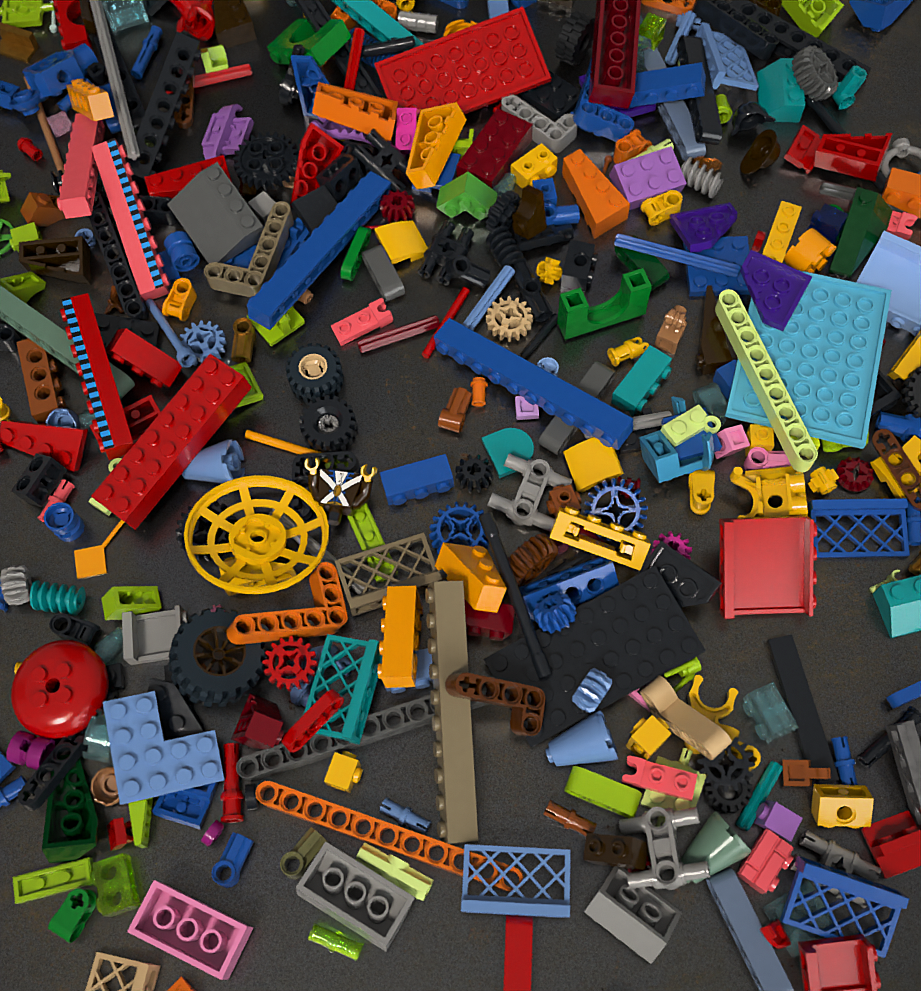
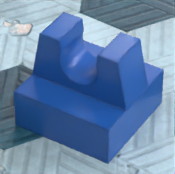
M297 217L294 220L293 226L289 229V237L299 241L300 245L311 234L301 219Z

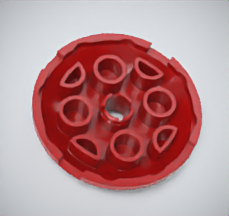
M57 640L42 645L25 658L14 676L11 688V702L17 719L31 733L50 739L65 738L82 731L91 724L89 722L98 711L102 710L103 702L106 701L109 688L106 666L102 658L93 649L78 641ZM57 683H60L59 689L54 692L52 689H54Z

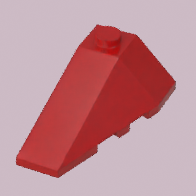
M313 123L309 124L300 143L291 203L320 187L316 176L332 163L344 148L343 145Z

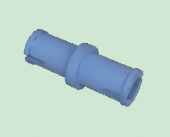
M388 797L384 799L382 804L386 806H380V813L398 821V825L402 827L407 826L422 835H426L429 830L427 827L431 826V820H427L414 813L413 809L409 806L405 808Z

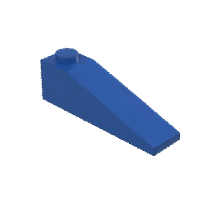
M291 55L303 115L317 116L312 114L318 82L329 84L312 56Z

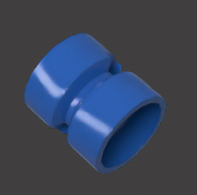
M177 231L166 237L164 246L175 270L185 272L192 270L199 264L200 258L191 238L186 232Z
M58 502L48 507L44 513L45 525L60 540L71 542L82 535L85 527L84 521L70 505Z

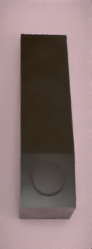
M711 285L707 286L703 298L698 354L695 357L696 365L701 368L702 375L715 373L716 369L732 361L724 329L715 312L716 300Z

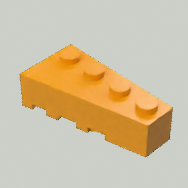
M457 102L420 110L406 169V174L416 189L436 185L467 119Z
M387 586V596H383L382 599L385 618H381V631L384 633V640H380L379 643L382 663L378 664V678L382 679L385 688L415 687L418 657L417 654H414V651H418L420 646L418 631H421L422 627L420 614H423V605L417 586Z

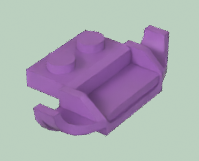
M232 104L225 106L218 113H213L201 144L205 160L221 155L225 157L226 155L235 154V151H240L238 145H245L244 139H249L254 121L251 117L236 118L235 113L243 109L240 105Z

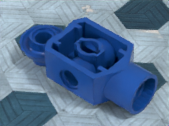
M83 43L71 50L55 52L23 69V73L31 89L21 90L14 94L9 105L15 110L22 112L24 116L36 113L40 109L38 104L48 99V96L54 97L62 94L63 89L67 88L66 85L72 84V80L83 79L88 75V66L98 62L94 52L88 45Z

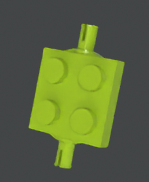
M4 0L0 7V16H2V23L17 28L42 26L44 12L56 11L53 2L44 3V0Z

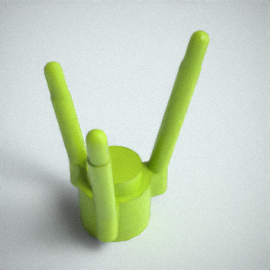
M695 657L664 673V677H669L676 673L681 677L685 676L684 679L673 687L675 693L686 683L693 680L695 673L701 671L700 661Z

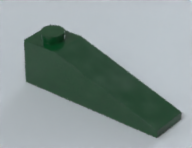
M859 187L856 188L847 209L829 272L850 278L870 250L876 245L882 233L888 229L893 210L879 193Z
M61 755L59 760H65L70 755ZM80 758L47 800L42 851L49 863L77 860L97 846L99 821ZM51 771L50 779L54 776V771Z

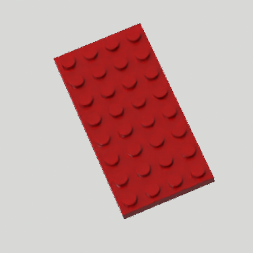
M523 6L374 63L387 99L397 101V108H417L422 110L457 102L463 114H467L501 101L504 97L517 95L551 82L550 73Z

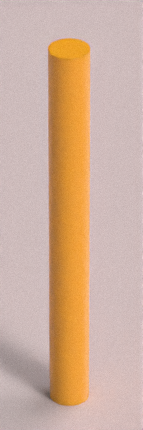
M251 430L245 432L246 439L299 455L323 453ZM324 459L322 462L328 463L330 459Z

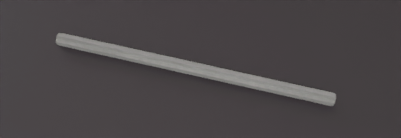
M89 0L127 156L132 158V160H136V158L140 157V152L102 1Z

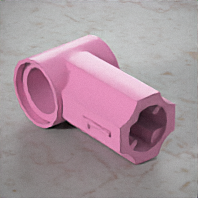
M762 447L752 448L744 461V469L746 471L791 466L784 451H766ZM752 459H757L761 463H755Z

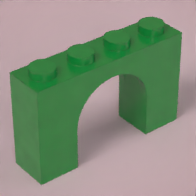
M296 19L267 46V49L274 62L290 65L294 45L301 44L305 48L304 56H312L317 65L321 67L352 36L342 19H330L316 33L307 19Z
M644 268L622 274L621 285L617 294L608 301L596 306L589 307L581 288L560 294L557 323L564 339L566 340L645 315L652 285Z

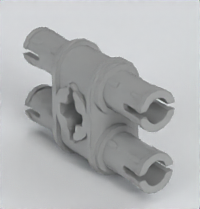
M807 829L803 832L802 837L804 839L800 838L799 844L820 854L821 859L819 863L830 867L831 864L836 863V868L850 874L854 872L873 882L878 880L879 876L875 874H880L881 868L861 859L858 852L844 848L833 839L825 840ZM797 853L793 856L794 858L792 861H794V863H791L789 865V869L794 871L797 870V868L794 866L797 856H800ZM832 888L828 890L835 897L842 898L838 889ZM861 897L852 900L863 908L867 906Z

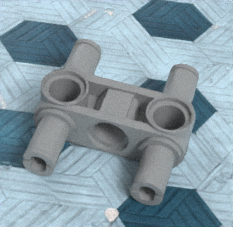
M509 453L504 466L522 473L523 476L517 495L511 501L492 492L487 506L506 513L507 518L511 519L518 526H532L533 524L550 532L555 518L540 513L537 509L545 486H548V484L553 487L559 485L567 486L572 483L573 479L554 472L553 467H550L545 460L529 459L527 461ZM533 470H540L543 475L538 476ZM517 509L525 510L527 516L519 515Z
M653 807L649 811L642 813L640 817L619 820L620 831L623 836L642 832L647 834L652 864L650 870L627 873L630 889L653 886L657 889L666 888L674 890L679 886H684L689 880L711 877L707 861L689 864L681 862L676 830L679 826L701 823L697 807L676 811L670 807ZM659 816H664L666 818L665 823L660 827H655L654 820ZM667 869L675 871L674 878L670 881H664L662 878L664 871Z

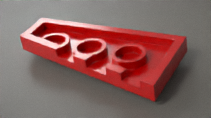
M2 420L0 443L33 456L36 453L50 456L66 469L75 472L80 469L88 428H71L70 426Z

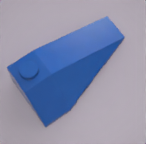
M849 0V3L864 27H869L872 31H882L891 25L913 0Z

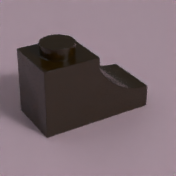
M530 185L522 188L521 203L517 211L512 214L514 233L528 240L547 229L543 191Z

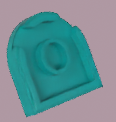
M505 428L481 438L499 479L517 472L504 466L509 453L527 461L533 457L534 445L532 439L526 432L520 429Z

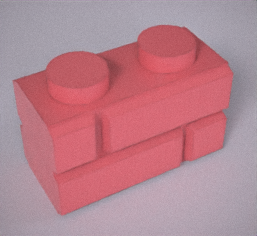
M765 829L760 833L750 849L752 852L745 857L735 874L761 894L767 893L768 890L773 892L780 881L777 877L781 868L786 870L794 858L790 855L794 848L769 829Z

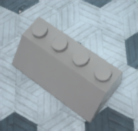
M326 841L296 886L298 896L385 952L398 933L415 899L411 894Z

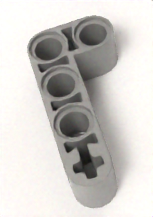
M515 95L504 97L501 100V110L532 123V140L538 145L542 143L554 154L564 150L577 136L578 125L573 121V114H564L556 122H553Z

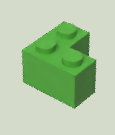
M466 172L440 187L436 208L451 218L463 211H467L481 221L488 217L489 208L497 200V192L471 173Z

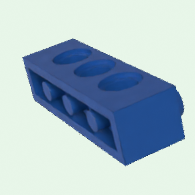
M600 556L519 587L533 622L536 621L533 613L535 604L540 603L541 598H545L549 593L554 595L560 592L562 595L565 594L569 587H573L572 591L567 593L574 605L602 595L618 586L619 582L613 562ZM595 578L594 582L588 585V582Z

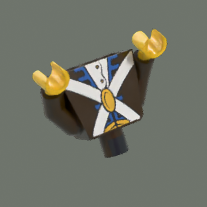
M309 458L305 460V467L310 470L308 473L309 491L314 501L323 507L325 513H328V524L340 525L342 515L353 516L355 511L360 509L370 499L373 485L371 478L377 474L375 466L372 468L371 475L366 471L367 464L362 466L361 474L320 469L317 472V468L320 466L319 458H315V467L309 465Z

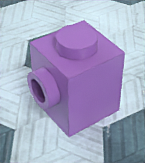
M765 800L756 811L757 818L754 823L763 829H769L779 838L791 842L802 817L777 802Z

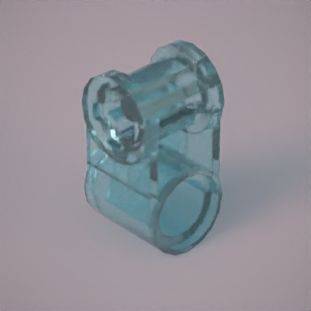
M713 382L694 389L692 394L695 404L706 408L708 415L717 417L721 422V426H723L726 422L727 402L718 384Z

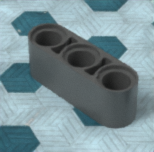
M382 245L361 252L364 263L385 302L405 294L402 281Z

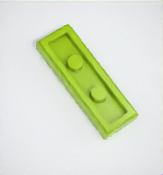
M88 857L14 876L15 904L94 885L93 859Z

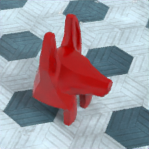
M170 0L182 15L177 22V32L181 33L184 30L202 41H207L211 38L215 28V18L212 10L213 0Z

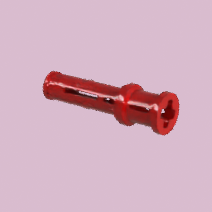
M226 743L223 745L224 792L220 795V800L223 801V816L220 819L222 823H237L244 821V816L241 815L243 794L240 791V776L236 771V765L239 761V744Z

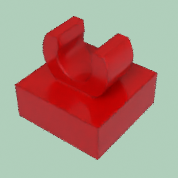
M122 817L113 819L107 825L111 851L121 849L127 843L134 841L133 836H129L126 833V828H132L131 821H127L124 824V818Z

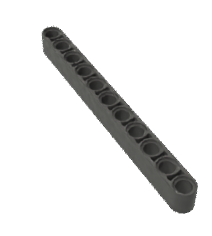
M430 695L368 715L365 727L368 724H375L377 729L373 734L369 735L365 734L363 730L360 745L350 742L344 743L337 738L314 734L302 747L304 748V754L300 758H293V753L289 752L283 744H279L273 748L264 749L240 758L236 765V771L244 780L256 782L331 757L335 752L340 754L343 751H349L432 723V716L435 715V708L431 704ZM470 700L471 710L488 704ZM416 708H421L425 713L421 718L416 719L411 716L412 711ZM399 716L401 721L397 726L388 725L390 717ZM344 723L332 727L333 731L342 733ZM320 740H328L329 744L326 749L317 750V743ZM274 755H279V763L274 767H270L269 759ZM250 763H255L254 772L250 775H245V767Z

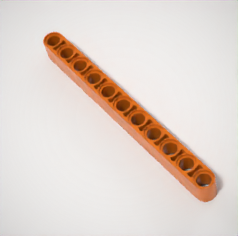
M264 781L256 788L257 800L268 808L463 877V870L457 869L454 865V861L458 856H464V849L272 781ZM269 788H274V797L268 801L264 800L265 791ZM293 796L298 797V805L293 809H288L287 801ZM321 805V815L315 818L311 817L310 811L312 807ZM339 813H345L347 817L346 822L341 826H336L334 824L335 816ZM364 821L369 822L371 825L370 831L364 835L359 834V824ZM386 830H393L395 832V838L391 843L382 842V834ZM411 838H416L420 843L419 848L414 852L406 850V843ZM434 847H441L444 850V856L441 860L434 861L430 858V851ZM470 852L469 862L478 870L488 859L485 856ZM493 860L503 872L510 866ZM491 862L489 865L493 867L494 873L490 878H483L489 885L501 875ZM469 867V877H470L474 872H473V871L471 870V868ZM513 867L506 873L516 874L519 878V883L523 880L521 871L516 867ZM477 875L472 879L473 881H476V882H479V883L484 884V883L478 878ZM504 877L493 886V888L507 893L513 890V888L505 885Z

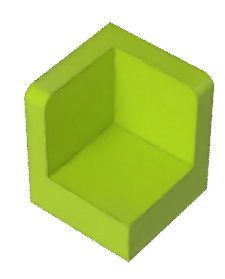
M222 44L200 49L202 50L201 57L206 73L229 68Z
M470 129L469 139H457L452 153L461 154V158L474 141V129Z

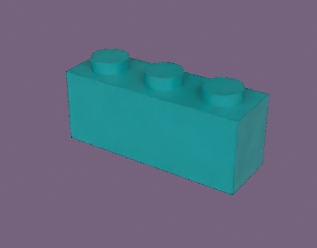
M649 345L613 392L611 404L624 412L629 411L632 417H634L637 411L642 412L641 410L648 403L646 399L649 395L654 396L660 387L659 382L662 378L666 380L672 371L670 367L672 358Z

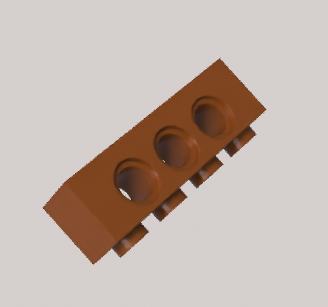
M28 338L16 343L30 411L38 424H46V419L50 412L57 408H67L63 396L60 394V390H63L60 379L56 376V372L59 371L56 361L50 353Z

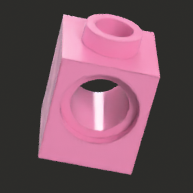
M742 424L723 429L717 433L722 448L720 451L714 452L716 459L733 455L750 446Z

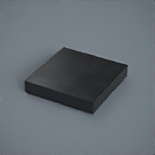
M322 185L296 199L290 205L311 234L315 228H318L323 223L324 218L335 210L337 202L326 186Z

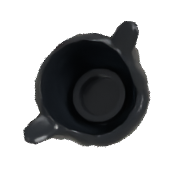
M756 102L742 104L733 115V131L731 135L733 136L742 130L752 129L759 123L774 122L775 118L769 116L767 111Z

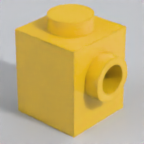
M343 751L342 754L335 752L324 779L325 784L351 794L354 783H359L363 769L360 768L361 763L359 760H356L357 756L347 751Z

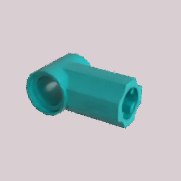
M852 66L842 82L838 83L837 91L831 96L839 109H846L854 103L856 99L854 94L868 75L865 69L859 66Z

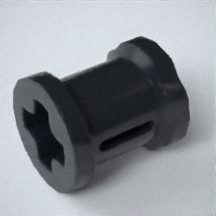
M95 62L88 66L87 72L92 77V83L95 86L100 87L109 83L108 76L105 75V68L101 63Z

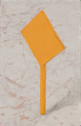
M119 521L102 545L74 550L77 579L107 573L105 547L125 523L124 521Z

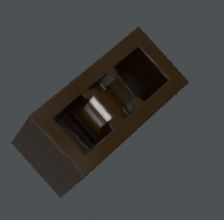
M586 833L583 860L601 866L645 870L648 843L634 837Z

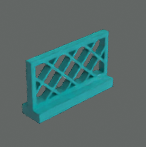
M327 634L304 714L317 702L318 692L324 688L327 691L331 690L329 685L341 678L345 688L338 693L343 696L349 692L351 701L343 709L340 708L315 734L347 740L350 743L360 745L378 680V664L382 663L379 641L371 639L364 641ZM332 643H341L344 650L333 657L330 653ZM359 646L365 647L364 655L355 661L350 652ZM348 655L352 664L340 670L336 661ZM333 664L337 674L326 680L323 676L324 670ZM355 668L358 672L357 680L348 685L344 675ZM339 717H342L345 722L342 733L333 731L330 723Z

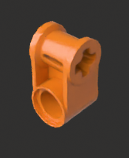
M639 129L633 130L630 134L616 142L613 155L614 163L618 164L646 151L652 145V142L646 140L641 135Z

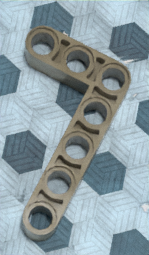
M279 201L272 206L248 269L218 262H212L205 266L204 274L212 289L252 297L260 291L261 286L265 282H268L273 277L289 237V229L294 223L291 208L287 202Z

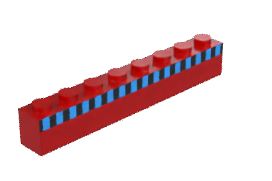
M86 293L61 299L64 307L60 309L63 322L68 321L69 326L65 327L68 339H73L74 344L70 345L73 357H78L79 363H75L79 377L84 376L85 381L81 382L84 395L89 394L90 400L86 401L90 414L94 413L96 419L92 420L95 433H100L102 438L97 440L101 453L106 452L109 460L125 456L134 443L89 294Z

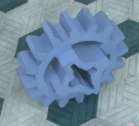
M200 321L198 326L191 323V329L184 328L186 334H180L181 342L184 347L190 348L196 355L195 366L199 362L202 363L209 354L221 359L219 353L226 351L224 346L227 345L225 334L223 330H220L219 325L213 326L211 321L204 325L203 321Z

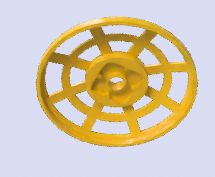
M254 475L227 481L207 492L194 505L185 523L184 541L190 562L196 571L207 581L232 592L263 594L288 588L304 579L317 567L327 549L329 524L323 507L314 501L311 493L304 487L279 477ZM270 487L284 490L285 493L280 502L267 499L251 500L248 488ZM239 490L242 502L228 507L219 515L207 508L220 497ZM294 495L301 498L311 507L317 516L316 519L304 523L299 514L288 507ZM253 507H267L275 510L271 516L255 514ZM244 510L245 517L239 519L235 524L226 521L228 516ZM285 513L295 522L297 527L285 530L279 520ZM203 516L212 522L208 532L207 545L193 546V530L199 517ZM321 526L322 542L319 553L316 557L305 555L308 542L307 532ZM219 527L229 532V543L215 545V536ZM300 535V546L297 552L285 548L287 539ZM258 536L264 538L260 542H255L252 540V538ZM232 552L238 560L229 567L221 560L217 553ZM195 554H210L215 564L226 573L219 579L210 575L201 567ZM279 556L291 560L283 567L272 571L270 562ZM298 562L309 565L298 575L280 583L276 582L275 577L289 571ZM246 564L260 565L262 574H249L240 571ZM234 577L246 580L265 579L267 586L244 587L233 585L229 582Z

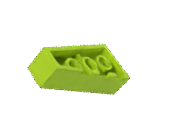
M781 0L782 6L799 28L816 38L819 37L844 6L839 0Z

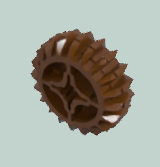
M544 533L531 537L521 546H518L508 557L519 587L527 585L551 565V562L555 560L558 554L556 543Z

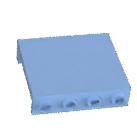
M884 231L856 283L892 290L887 322L895 328H902L916 336L921 330V246Z

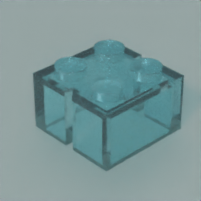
M101 0L113 32L149 22L142 0Z

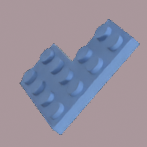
M155 691L103 702L120 805L224 781L215 730L164 741Z

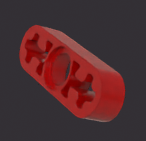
M335 689L327 691L285 733L281 741L282 744L291 753L301 749L341 708L344 698Z

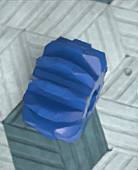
M560 592L554 595L549 593L548 597L541 598V602L535 604V610L533 611L534 618L543 631H549L550 633L556 630L561 632L562 628L569 627V623L575 621V615L577 614L576 607L567 594L561 595Z

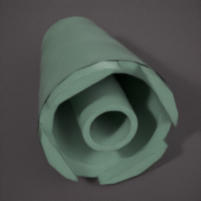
M715 811L709 816L682 855L681 862L689 864L707 861L711 876L747 857L752 851ZM706 878L695 879V880H692V881H693L695 884H697L698 882H700V881H702V880H704V879H706Z

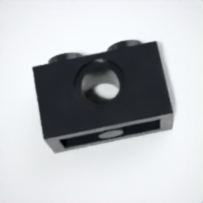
M570 240L561 276V287L581 288L582 291H586L587 283L591 284L594 271H591V266H596L598 253H594L595 244Z

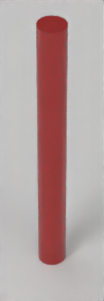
M463 287L433 336L448 318L453 320L470 293L468 288ZM433 336L421 354L424 358L429 359L436 347Z

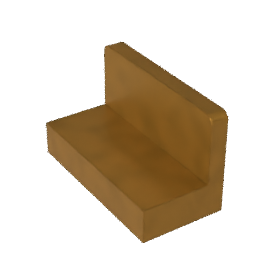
M0 22V36L2 38L0 41V54L29 62L39 48L33 32Z

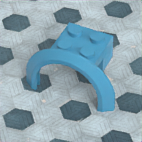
M671 397L674 415L685 413V400L679 397ZM661 430L641 436L639 440L643 460L659 483L669 481L684 474L693 473L699 469L707 471L710 469L714 458L712 433L708 432L707 436L701 435L703 455L679 461L677 451Z

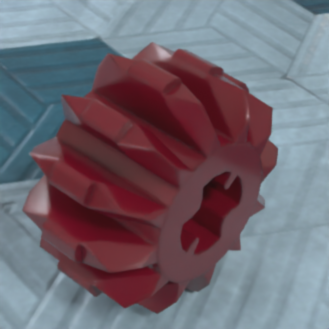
M397 189L394 193L389 190L388 195H383L380 209L382 210L383 218L387 219L389 223L393 221L400 222L407 221V218L412 219L413 212H415V204L412 195H408L406 190L400 192Z

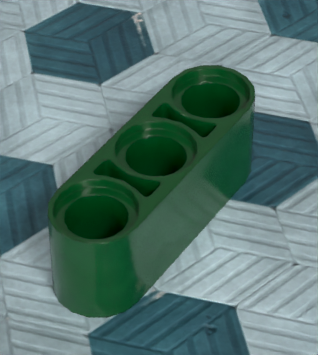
M618 246L614 247L617 257L631 272L644 268L652 285L651 291L670 279L667 269L655 256Z

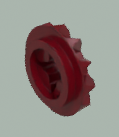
M849 456L838 464L836 473L839 479L837 480L842 487L849 491H863L871 485L874 479V469L870 468L868 461L864 462L860 457L851 458ZM856 467L858 470V474L861 475H858V477L854 480L853 473L850 471H853V469H855Z

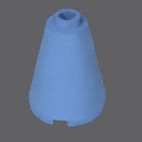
M232 439L202 449L181 475L189 480L222 484L244 477L245 468H241L240 462L244 461L242 449L236 440L232 441Z
M601 710L594 712L549 741V748L545 749L549 762H554L558 767L619 759L610 729L604 723L606 719Z

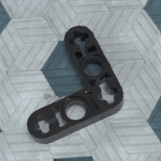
M350 451L301 454L293 460L292 482L298 485L302 482H308L307 476L310 470L304 467V473L307 476H303V470L299 467L304 464L307 458H309V465L311 467L316 466V457L319 458L320 464L324 459H330L331 466L326 470L354 473L358 469L359 460ZM350 458L352 463H349L348 467H346L343 463L347 462V459ZM294 495L291 500V508L299 514L302 520L309 519L314 511L303 501V505L307 509H304L301 514L298 509L302 508V501Z

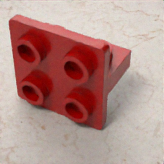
M909 811L872 823L871 827L861 828L877 866L881 868V874L884 879L921 866V829L918 830Z

